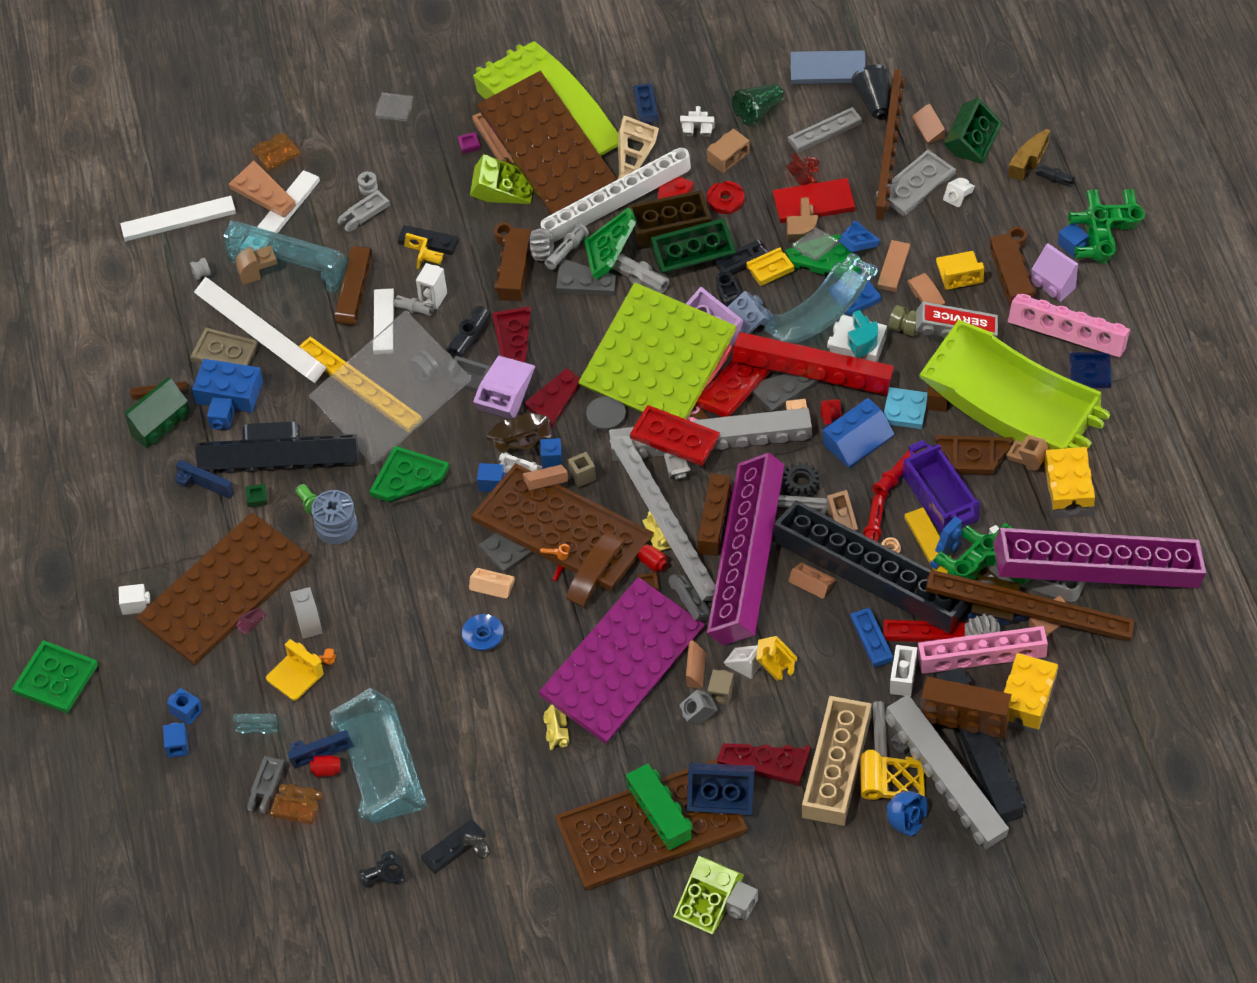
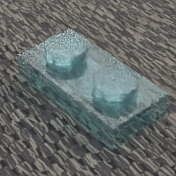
M276 714L233 715V724L236 732H261L265 734L278 732Z

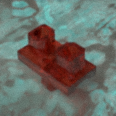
M796 152L791 155L793 161L786 168L792 176L800 171L803 172L795 178L799 185L818 183L811 172H818V165L820 163L818 158L806 156L804 158L806 162L804 163Z

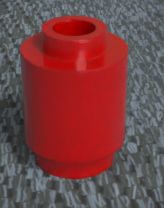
M646 544L638 552L640 562L653 572H663L669 564L668 556L653 545L649 546Z
M334 755L314 756V760L310 761V773H315V777L335 776V774H341L340 757H334Z

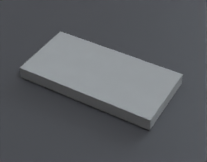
M927 150L892 179V184H888V187H891L890 198H886V201H889L891 208L906 216L954 176L956 169Z

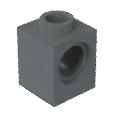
M699 690L693 692L679 704L683 712V718L687 722L697 725L703 724L718 711L711 695Z

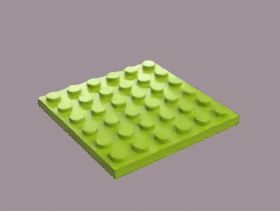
M634 282L578 383L584 388L602 396L611 397L638 412L643 413L647 405L687 420L737 327L734 324Z

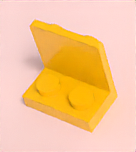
M974 251L936 258L945 290L983 283L984 266L982 262L977 263Z

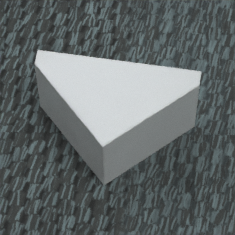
M758 645L734 648L724 664L752 679L761 667V664L756 660Z

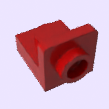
M839 399L820 401L821 421L824 425L832 424V420L842 417Z

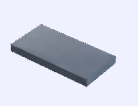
M865 50L791 52V84L852 83L853 74L856 71H859V73L864 71Z

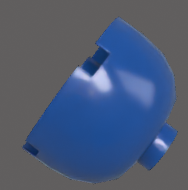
M903 791L896 794L889 801L886 808L888 822L894 830L910 836L916 834L923 826V824H919L922 817L926 818L928 804L926 798L912 791Z

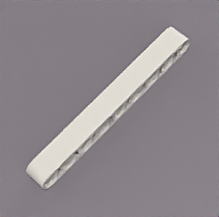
M685 148L675 149L544 218L541 221V228L549 229L552 233L553 242H556L565 237L566 234L571 233L576 224L586 226L690 170L691 162L688 150Z
M207 277L203 279L194 291L203 300L312 382L316 383L327 368Z

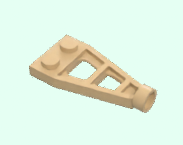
M623 116L618 131V179L641 167L656 142L659 128ZM630 138L643 143L642 149L636 151L628 148L627 139ZM626 155L637 159L635 166L625 163Z

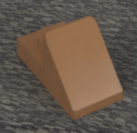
M847 490L827 495L828 515H832V519L853 530H857L858 527Z

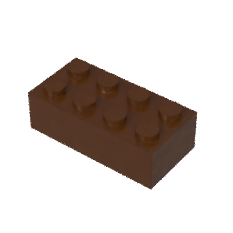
M927 676L921 696V712L930 724L936 723L946 725L949 728H960L972 733L979 732L988 734L991 737L1005 738L1010 718L1012 694Z

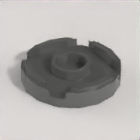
M604 396L593 400L588 405L586 418L588 424L593 429L609 432V430L618 429L623 425V421L626 418V410L623 403Z

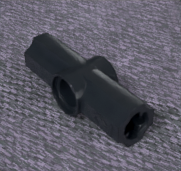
M475 306L469 317L460 323L458 333L447 347V353L453 358L455 356L462 358L468 348L477 342L479 332L490 318V312L485 307Z

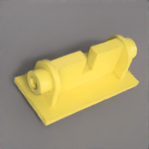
M649 511L647 519L642 521L646 529L654 532V536L651 539L653 546L659 551L671 548Z
M550 705L544 713V723L547 724L546 740L549 742L550 750H553L555 745L567 747L569 743L568 729L560 728V726L566 727L567 725L566 715L553 705Z

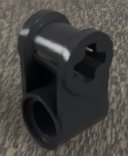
M721 271L717 274L716 291L721 303L728 307L742 293L730 272Z

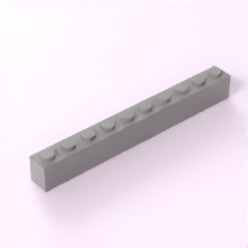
M809 408L692 421L720 432V437L712 450L812 439ZM634 427L609 430L610 439L613 436H628L630 438V433ZM631 439L642 459L652 456H663L667 453ZM611 445L612 461H620Z

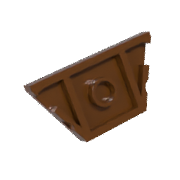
M935 435V444H940L942 452L957 473L993 475L1013 445V438Z

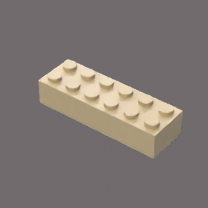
M829 696L802 803V818L845 826L860 765V756L863 753L871 720V703Z

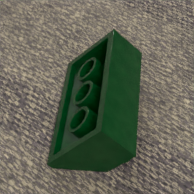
M725 218L651 237L650 242L655 263L661 273L736 254Z

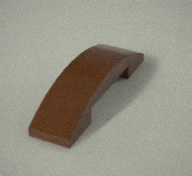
M607 531L587 555L565 598L584 608L594 592L595 584L612 557L615 558L625 540Z

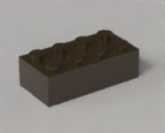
M702 190L627 205L633 211L636 221L632 233L637 249L650 246L651 237L711 222V216Z

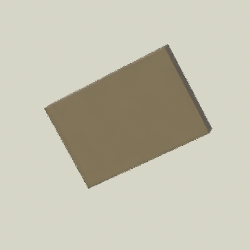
M205 327L190 359L192 362L202 364L203 359L250 366L260 343L257 340Z

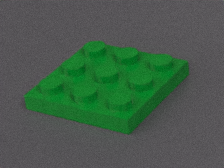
M43 640L13 686V694L68 714L97 668L98 662L95 659Z

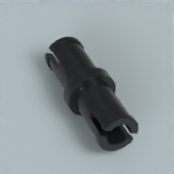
M1039 163L1036 170H1039L1035 172L1036 175L1050 179L1052 183L1058 182L1070 188L1074 184L1075 176L1064 173L1059 168L1054 169L1042 163Z

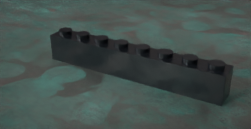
M357 434L198 442L195 446L197 467L208 472H214L215 469H223L225 472L234 471L235 468H243V470L249 471L254 470L255 467H263V469L267 470L274 469L275 466L293 468L295 465L313 467L315 464L333 466L335 463L353 465L359 459Z
M962 667L938 674V679L971 685L970 677L964 673ZM956 728L987 800L1005 823L1023 818L1026 804L1024 798L1018 795L1016 780L1010 777L1008 762L1003 761L1001 757L1002 750L1000 744L995 743L994 737L988 734L972 733L965 729Z

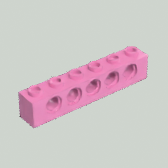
M1017 294L1013 299L1008 318L1009 323L1117 357H1121L1125 351L1130 329L1122 324L1106 322L1103 318L1090 317L1084 312H1074L1068 310L1065 306H1055L1046 300H1036L1026 294ZM1028 309L1034 311L1035 315L1031 314ZM1047 315L1051 316L1054 320H1050ZM1066 321L1070 322L1072 326H1069ZM1084 327L1089 328L1091 332L1086 331ZM1103 333H1107L1110 338L1105 337Z
M1044 626L921 642L918 643V660L921 674L933 673L960 667L970 668L1014 662L1017 653L1033 658H1044L1047 656L1048 643Z

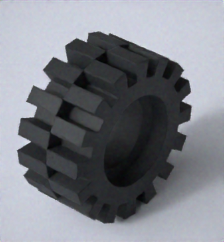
M798 462L797 466L795 463L791 464V467L788 466L783 473V489L786 491V495L814 497V494H817L819 489L818 470H814L813 465L809 467L807 462H805V465H802V462ZM797 478L809 480L804 485L795 484L793 481Z

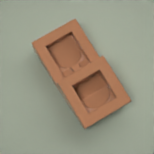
M926 273L907 281L916 298L920 299L921 303L945 304L938 289Z

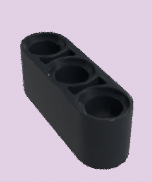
M296 422L246 424L243 427L242 440L300 437V425Z

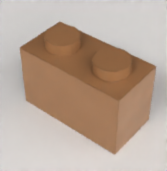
M733 128L708 147L707 162L724 174L750 153V140Z

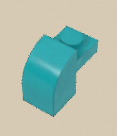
M860 310L853 312V326L855 330L848 332V346L856 358L869 354L878 344L877 322L870 323L868 317L864 316Z

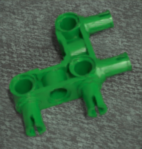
M1093 189L1086 192L1089 205L1085 212L1068 213V223L1085 224L1087 234L1089 235L1090 247L1076 246L1074 249L1076 259H1092L1098 264H1106L1115 252V241L1111 235L1110 228L1129 230L1135 229L1145 216V212L1136 203L1134 189L1122 191L1125 205H1101L1098 190L1095 189L1094 192Z
M1004 523L1000 528H1006L1008 524ZM967 525L962 530L961 537H964L973 545L958 560H954L943 551H940L935 556L934 562L946 569L948 574L975 580L978 577V573L985 566L994 565L997 567L993 542L999 529L992 534H980ZM1008 577L1014 582L1021 584L1028 582L1030 579Z

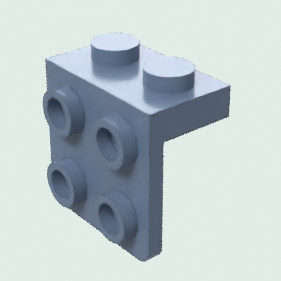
M746 291L727 307L743 320L740 332L750 334L760 324L771 329L776 325L771 319L773 315L767 308L762 307L763 301L756 294L753 296Z

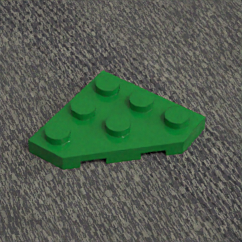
M629 207L584 240L591 274L595 279L607 274L612 269L636 224L634 213Z
M840 234L831 235L785 250V254L794 265V268L800 269L802 266L810 268L811 272L819 274L832 273L835 274L836 278L841 279L860 274V267L853 255L839 242Z
M394 446L369 491L370 496L390 502L440 484L445 478L450 464Z

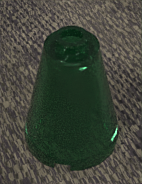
M777 84L739 89L732 96V108L736 117H741L743 124L747 126L753 125L783 100V89Z

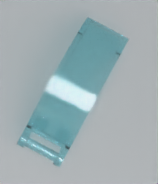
M854 253L849 254L843 264L837 262L821 286L808 299L785 313L773 314L764 330L780 341L792 344L817 335L836 322L851 307L865 288L869 279L877 274V266L864 262ZM853 266H857L861 268L863 272L860 275L855 271L851 270V268Z

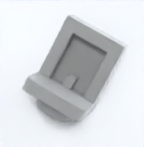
M669 453L663 455L669 478L675 477V480H680L687 477L686 474H689L691 471L687 460Z

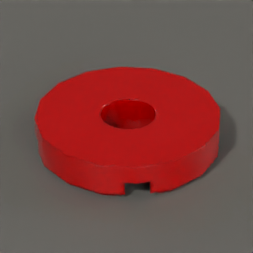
M723 181L720 184L715 183L707 192L708 206L720 214H731L738 211L745 201L742 187L731 181ZM724 195L730 196L728 199H722L721 197Z

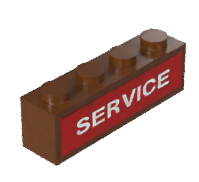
M710 474L697 538L698 554L719 555L731 494V476Z

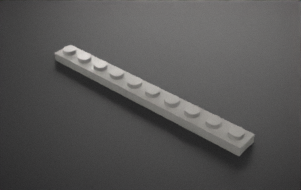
M613 436L609 442L702 601H713L716 584L709 576L706 567L702 564L697 552L688 540V536L681 528L678 519L674 516L669 504L664 499L631 439L628 436Z

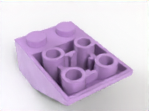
M498 356L480 383L473 403L478 410L508 419L516 417L535 366Z

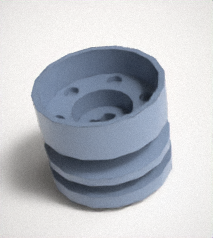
M329 490L315 498L312 503L311 512L318 537L329 544H342L349 541L355 535L358 525L351 497L339 490Z

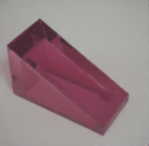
M257 607L239 617L237 629L247 635L267 614Z

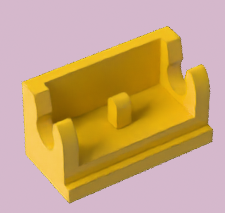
M777 636L758 640L756 660L777 681L782 680L783 671L788 668L787 672L791 676L794 672L797 656Z

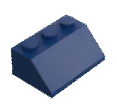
M867 398L823 429V445L850 469L893 438L895 434L882 410Z

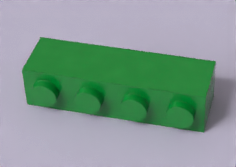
M646 764L626 774V785L670 851L692 839L691 830L693 827L688 818L684 819L682 816V810L678 802H673L671 799L669 788L661 784V778L657 770H652L650 765Z

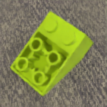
M483 154L474 168L470 196L486 202L531 203L533 188L519 168Z
M698 856L673 917L710 934H714L726 913V901L737 882L742 881L744 874L705 857Z

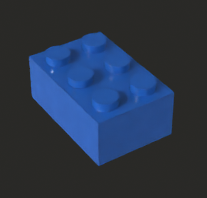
M203 359L192 388L195 403L210 406L212 397L232 399L234 410L252 413L263 384L260 367Z

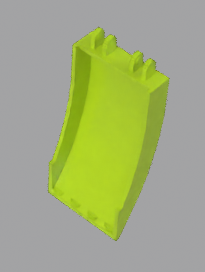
M535 41L524 47L520 44L517 45V51L515 52L511 49L506 51L507 56L494 64L490 61L486 62L485 69L481 67L476 68V74L473 75L476 89L485 99L541 70L599 155L602 156L618 147V132L598 104L577 79Z
M959 319L919 375L922 380L955 407L1003 437H1012L1013 442L1015 440L1024 442L1027 435L1045 439L1049 450L1089 448L1091 441L1082 436L1089 425L1101 429L1104 426L1101 418L1107 420L1110 416L1109 411L1101 408L1100 391L1046 369L994 337V333Z

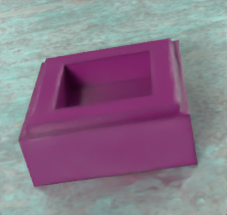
M476 132L457 136L462 154L481 150Z

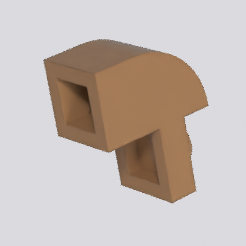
M801 198V216L787 217L788 242L806 240L816 230L818 215H813V204H809V198Z
M271 245L254 251L252 246L241 251L236 258L237 271L243 285L260 280V269L277 264Z
M1027 435L1024 442L1015 440L1006 456L1010 461L1026 465L1027 470L1035 471L1040 468L1045 460L1046 450H1049L1045 439Z

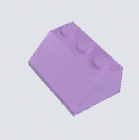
M700 287L686 304L736 325L737 330L729 345L733 346L740 332L743 320Z

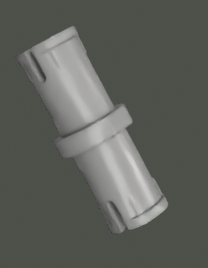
M397 295V299L394 300V307L409 310L410 313L415 314L417 312L431 316L434 311L433 304L421 302L417 298L409 299Z

